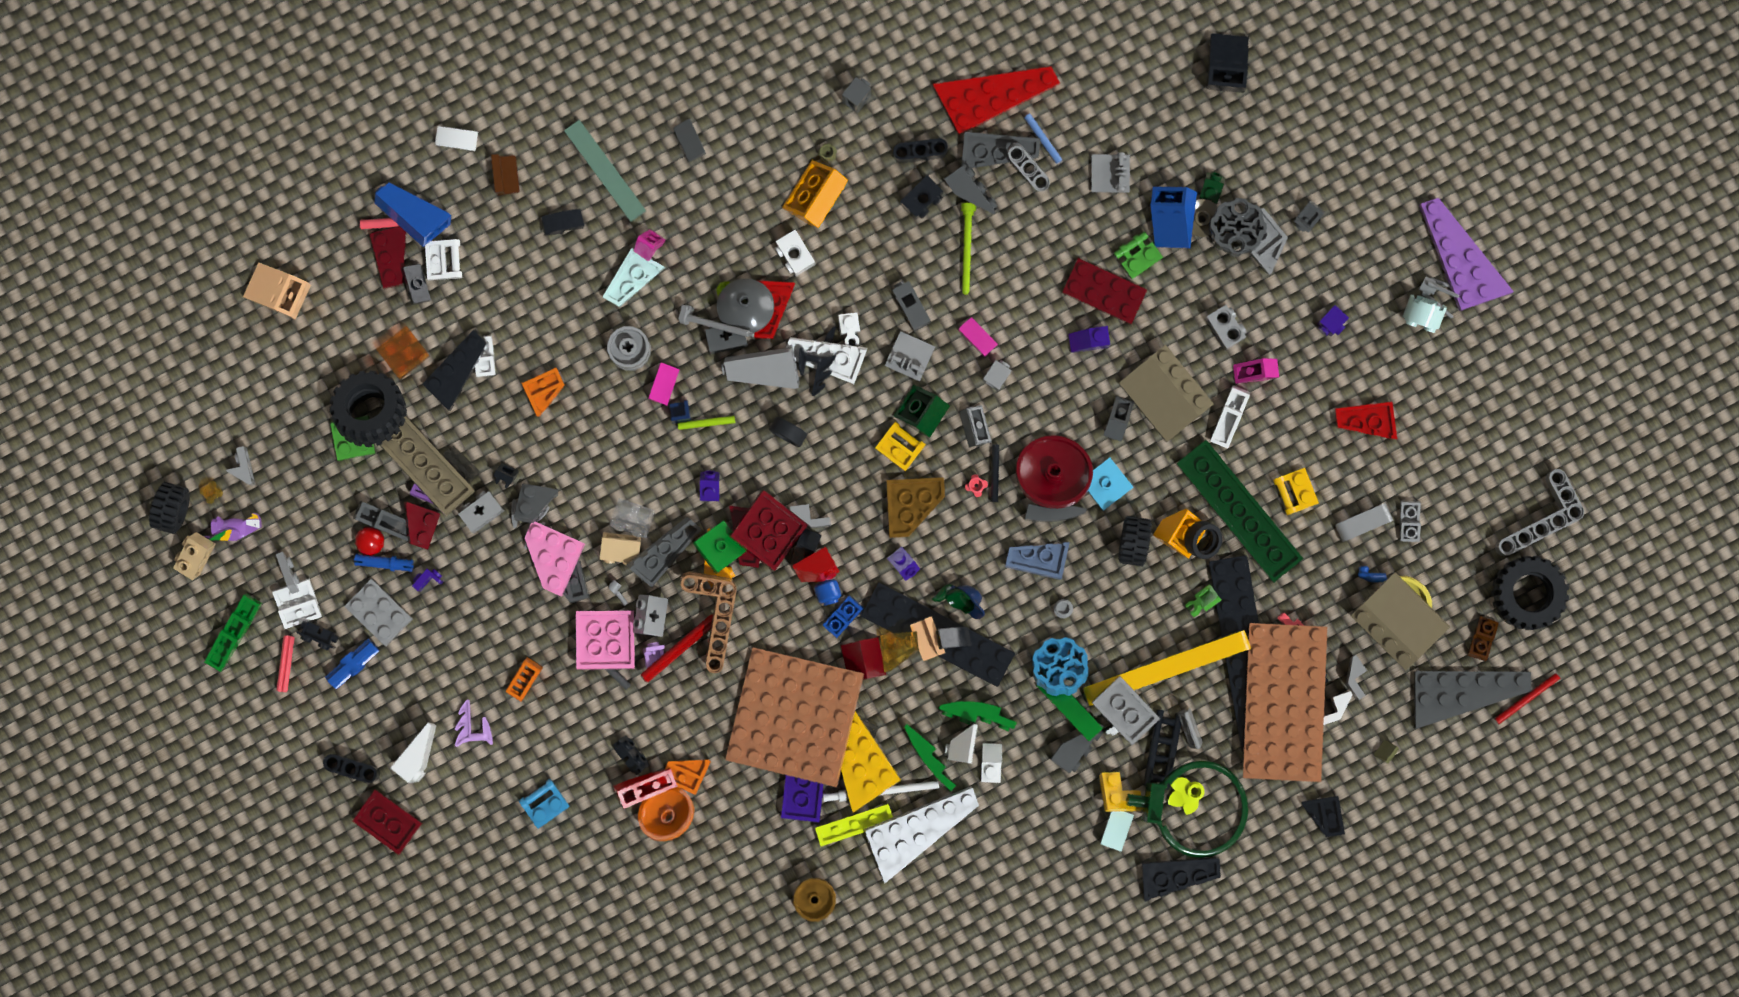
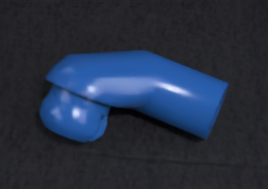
M1368 566L1358 568V576L1361 579L1371 583H1383L1387 580L1385 573H1369Z

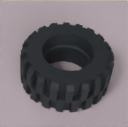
M372 370L369 373L359 371L358 375L353 373L349 375V379H343L340 382V387L334 389L333 393L335 396H331V406L329 407L331 418L341 436H344L345 440L350 443L354 442L356 446H362V444L365 447H372V444L382 445V441L393 439L392 435H397L400 431L399 426H403L405 423L404 417L407 415L404 397L392 378H388L382 372L379 375L376 371ZM370 397L381 398L385 401L382 411L376 417L369 420L352 418L353 409L360 401Z
M1525 556L1507 563L1503 569L1498 571L1496 574L1497 578L1492 583L1494 590L1491 591V597H1494V602L1492 603L1494 608L1497 607L1498 609L1497 614L1505 619L1504 622L1514 625V628L1534 630L1553 624L1552 622L1557 621L1561 617L1560 614L1565 612L1567 608L1565 605L1566 601H1569V595H1567L1569 584L1565 583V574L1560 573V568L1557 565L1551 564L1550 560L1542 559L1540 556ZM1522 576H1537L1546 587V602L1536 611L1523 610L1514 599V585Z

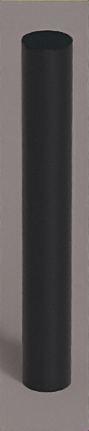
M992 444L991 502H998L1000 448L998 444Z

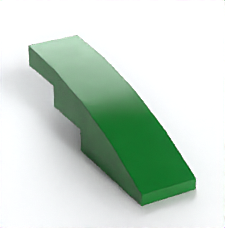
M248 594L243 595L224 629L220 631L204 663L222 672L261 607L262 603Z
M1036 685L1088 742L1103 729L1072 695L1059 694L1053 696L1047 694L1041 686Z
M906 724L904 728L922 761L934 776L952 791L956 785L942 774L946 766L931 755L936 748Z

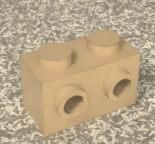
M197 532L187 536L182 543V546H184L182 551L174 559L176 563L173 569L194 580L201 575L216 544Z
M603 532L600 560H604L605 563L623 562L624 565H627L639 555L641 536Z

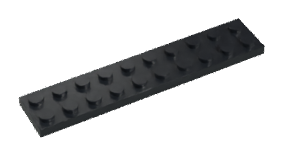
M1246 555L1209 561L1213 589L1221 598V601L1216 604L1221 638L1245 630L1249 641V623L1259 624L1248 557ZM1248 650L1225 658L1241 752L1244 751Z

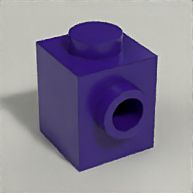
M1334 305L1317 323L1318 329L1325 336L1329 335L1331 337L1334 334L1338 336L1345 328L1343 324L1349 317Z

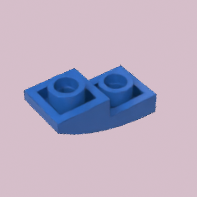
M849 595L822 626L838 638L864 607Z

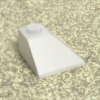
M971 725L952 739L950 744H946L945 756H948V760L972 763L977 725Z

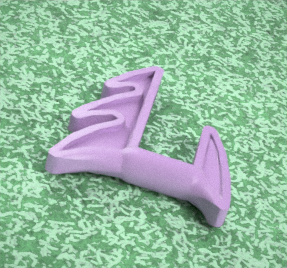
M467 699L458 712L459 715H462L464 712L465 714L459 720L455 730L458 731L463 726L464 728L459 733L455 746L458 747L469 741H487L490 745H493L490 725L485 717L482 718L483 733L472 734L470 700Z

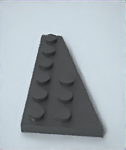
M1414 671V728L1418 729L1530 692L1531 672Z

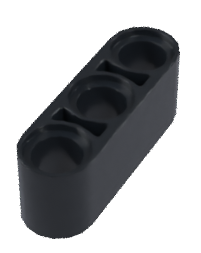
M942 138L899 143L893 149V157L898 163L941 159L948 152V144ZM938 144L943 145L945 148L941 153L934 150V147ZM917 147H923L926 152L923 155H918L915 150ZM900 149H904L907 152V155L905 157H899L896 154V152Z
M330 754L323 760V766L326 770L365 783L376 782L380 777V771L377 767L341 755ZM332 757L336 758L338 762L335 768L329 766V760ZM350 763L356 766V771L353 774L347 771V766ZM368 769L374 771V777L371 780L367 779L365 775Z

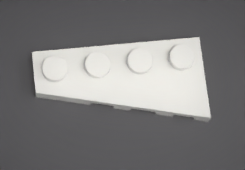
M790 337L786 348L793 347L796 362H799L800 347H803L805 352L821 357L836 355L833 363L823 372L832 370L830 375L852 384L857 379L868 349L865 347ZM806 362V366L817 369L818 363Z

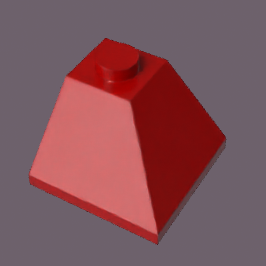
M826 547L792 565L801 582H823L834 578L840 572Z

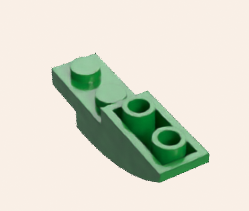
M962 701L943 704L939 707V710H942V715L950 718L953 715L960 717V722L968 725L971 722L975 723L977 716L981 717L980 721L990 725L991 722L999 724L998 728L1009 732L1010 728L1014 729L1017 723L1000 716L1001 708L991 704Z

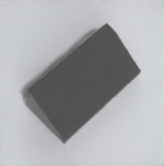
M690 118L673 128L689 162L706 155Z
M982 405L961 410L960 417L969 448L992 442Z

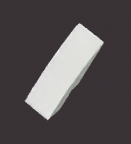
M1232 385L1210 442L1225 448L1229 447L1250 397L1249 391Z

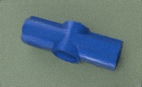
M367 639L354 652L352 651L340 661V664L325 678L335 689L340 688L351 676L357 675L365 667V664L380 650L370 639Z

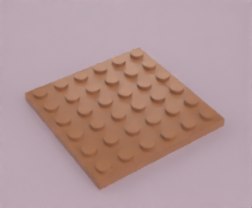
M752 648L725 760L837 787L864 674Z

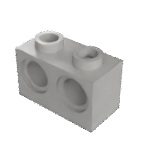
M1224 305L1205 318L1224 351L1243 341L1247 333L1244 326L1236 321L1235 317L1237 316L1231 307L1228 308L1227 305ZM1220 314L1225 315L1227 322L1220 323L1217 320V316ZM1228 331H1235L1237 339H1230L1227 335Z

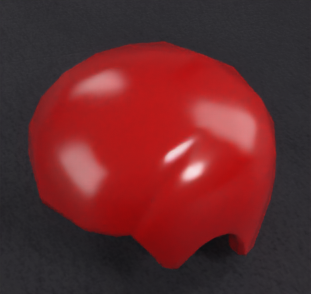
M368 526L357 532L354 544L360 553L372 556L382 550L385 539L379 529Z

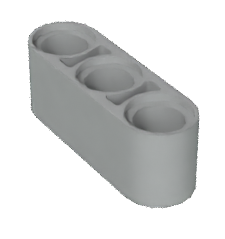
M1012 143L1007 149L1009 159L1037 191L1047 190L1050 185L1047 174L1021 144ZM1015 148L1021 150V154L1018 157L1011 155L1012 150ZM1026 163H1032L1034 165L1031 171H1025L1023 169ZM1044 177L1046 182L1043 185L1039 186L1035 183L1037 178Z
M1386 503L1342 521L1335 526L1342 542H1345L1393 521V518Z

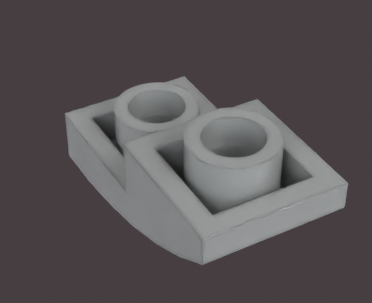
M1400 501V541L1420 542V501Z

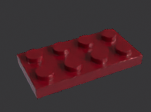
M1078 258L1062 294L1131 325L1147 289Z

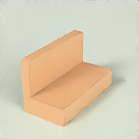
M932 616L910 625L923 661L945 653L944 649L939 650L936 636L937 629Z

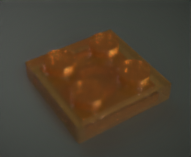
M407 326L376 349L400 380L430 357Z

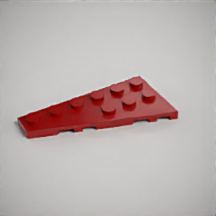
M1052 66L937 83L933 84V87L958 135H961L1060 85V82Z

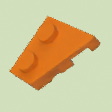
M557 367L522 383L537 417L542 415L565 386Z
M668 761L665 769H671L677 787L696 795L711 761Z

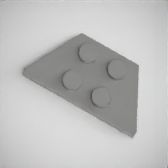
M1262 208L1264 221L1267 223L1266 234L1263 236L1260 245L1250 254L1269 276L1273 272L1288 237L1267 211ZM1253 217L1250 221L1243 222L1252 223L1255 218ZM1236 223L1234 227L1236 231H1239L1241 227ZM1256 223L1255 227L1252 228V229H1255V231H1256V236H1257L1258 232H1259L1261 229H1258L1257 223Z

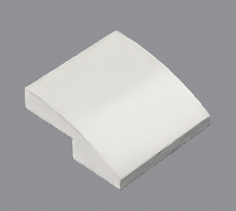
M310 578L300 581L297 584L299 592L294 594L291 593L287 586L272 591L285 629L302 624L303 621L307 622L322 617Z

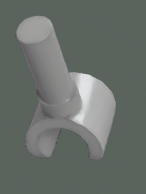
M613 580L609 584V589L620 599L624 606L627 605L628 602L618 591L621 585Z

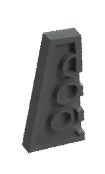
M965 132L962 165L966 164L967 167L977 168L1012 162L1007 154V149L1012 143L1021 144L1033 159L1039 158L1040 139ZM1018 148L1013 149L1011 152L1013 157H1018L1021 154V150Z

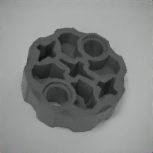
M1243 198L1223 202L1216 209L1213 218L1209 222V232L1211 233L1214 246L1218 250H1222L1228 253L1229 256L1234 257L1253 252L1260 245L1267 229V223L1264 221L1263 211L1260 207L1253 205ZM1237 204L1242 205L1244 212H1236L1234 206ZM1253 217L1255 218L1252 223L1243 222L1250 221ZM1218 219H1219L1220 225L1222 226L1221 229L1219 230V232H1218L1217 226H1214V225H1216ZM1236 223L1241 227L1239 231H1236L1234 227ZM1256 223H1257L1258 229H1261V230L1258 232L1257 236H1256V231H1255V229H1252V228L1255 227ZM1238 242L1241 249L1238 251L1232 249L1231 243Z

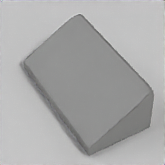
M1191 708L1179 711L1178 716L1189 747L1194 749L1201 748L1203 742Z

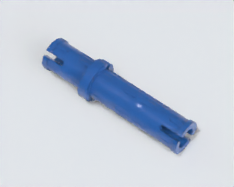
M356 553L354 559L356 561L354 562L355 566L390 569L393 572L395 570L412 572L414 567L412 565L414 560L397 559L396 556L388 558Z

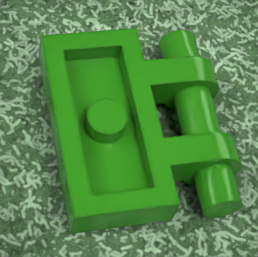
M1145 231L1140 235L1136 234L1132 237L1133 240L1126 245L1122 244L1113 253L1117 259L1122 256L1125 257L1126 261L1121 263V266L1131 280L1163 259V256L1153 242L1147 246L1143 243L1144 240L1149 238ZM1138 246L1140 251L1132 256L1129 251Z

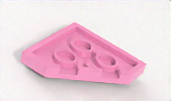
M538 522L531 523L525 535V541L542 587L562 596L585 543Z

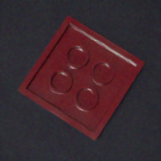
M761 490L729 537L769 569L775 571L803 533L807 524L766 491Z

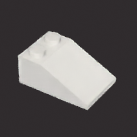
M427 723L391 767L393 771L408 783L419 782L426 774L423 771L427 768L436 725L434 723Z

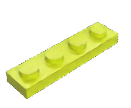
M889 804L816 827L815 830L820 845L824 846L864 833V829L891 819L893 816Z

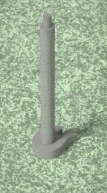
M683 304L681 306L679 322L681 324L687 325L689 322H694L745 337H754V333H751L749 330L693 316L694 308Z

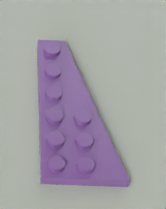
M1439 198L1419 205L1451 291L1459 295V298L1454 297L1459 311L1514 292Z

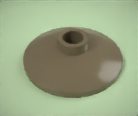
M1206 199L1196 200L1193 235L1198 237H1208L1211 235L1209 232V222L1218 208L1212 201ZM1200 216H1203L1205 218V222H1200L1198 218ZM1218 219L1216 225H1214V226H1217V229H1219V227H1220L1219 219Z

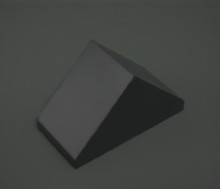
M805 529L798 540L790 564L794 565L814 554L822 535Z

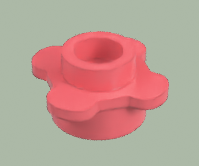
M974 474L971 476L970 482L965 485V489L974 493L975 497H980L983 489L987 488L988 483Z

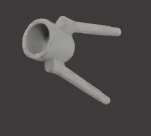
M1426 276L1419 290L1423 291L1422 296L1434 301L1436 300L1430 293L1434 295L1436 289L1459 298L1458 294L1439 286L1442 285L1450 288L1449 283L1433 277L1429 278ZM1446 309L1445 314L1449 318H1453V315Z

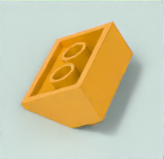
M812 160L782 208L805 223L819 228L844 189L848 179L834 168Z

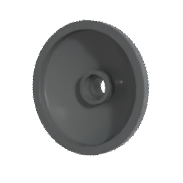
M739 279L731 282L721 291L717 300V312L723 324L755 333L763 329L770 322L774 313V300L771 292L764 284L753 279ZM743 300H748L747 304H742L741 302Z

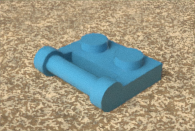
M550 778L545 781L546 784L532 794L518 800L537 829L570 807ZM549 790L553 792L551 797L532 809L529 804Z

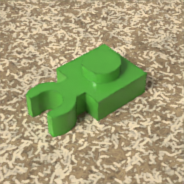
M1209 584L1194 595L1196 597L1195 601H1189L1185 606L1188 610L1194 608L1190 613L1193 617H1196L1201 612V609L1204 608L1205 611H1208L1220 602L1221 598Z

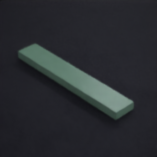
M578 120L565 129L564 132L630 222L644 214L646 210L582 122Z

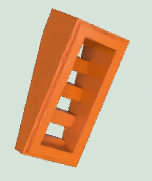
M527 657L505 692L522 702L543 667ZM526 666L529 667L530 669L534 670L535 673H533L532 671H530L529 669H527V668H525V667H526ZM522 672L530 676L531 680L523 676ZM519 679V680L523 681L524 683L527 684V686L525 687L524 685H522L521 683H519L517 680ZM515 685L519 689L523 690V692H518L513 688V686Z

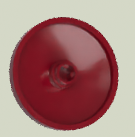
M1044 436L1032 441L1022 450L1016 465V479L1021 491L1032 502L1046 508H1065L1077 503L1088 492L1093 478V466L1087 452L1075 441L1062 436Z

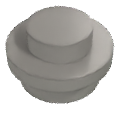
M1066 599L1058 600L1054 605V613L1059 618H1067L1073 612L1071 602Z

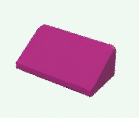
M972 317L958 328V331L984 358L998 345Z
M660 363L649 400L668 406L680 370Z

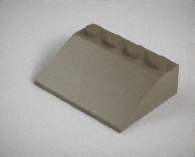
M1166 345L1119 382V385L1166 443L1214 405Z
M1396 572L1367 597L1351 614V617L1405 671L1450 628Z

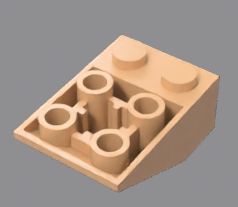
M258 262L243 297L296 320L311 285L307 281Z

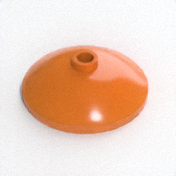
M674 787L644 800L638 811V823L641 830L646 836L656 841H669L679 837L688 829L693 820L694 805L692 799L684 790Z

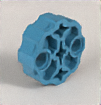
M1050 638L1044 641L1043 645L1035 651L1032 658L1033 678L1037 686H1041L1047 694L1053 696L1059 694L1069 696L1074 694L1086 682L1088 677L1087 653L1084 648L1079 647L1070 638ZM1049 648H1055L1057 651L1055 653H1049L1047 650ZM1070 680L1074 684L1067 686L1064 682Z

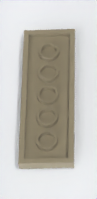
M405 416V423L403 426H399V433L397 435L393 434V439L390 441H382L383 444L379 446L446 517L475 491Z

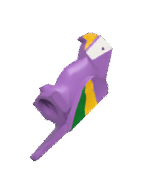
M252 513V517H249L247 520L236 518L223 520L217 516L216 519L211 521L212 536L204 537L209 540L237 541L262 527L261 518L256 513Z

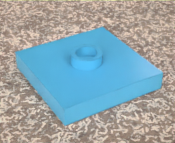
M1108 458L1093 470V478L1088 493L1104 511L1134 487L1113 460Z

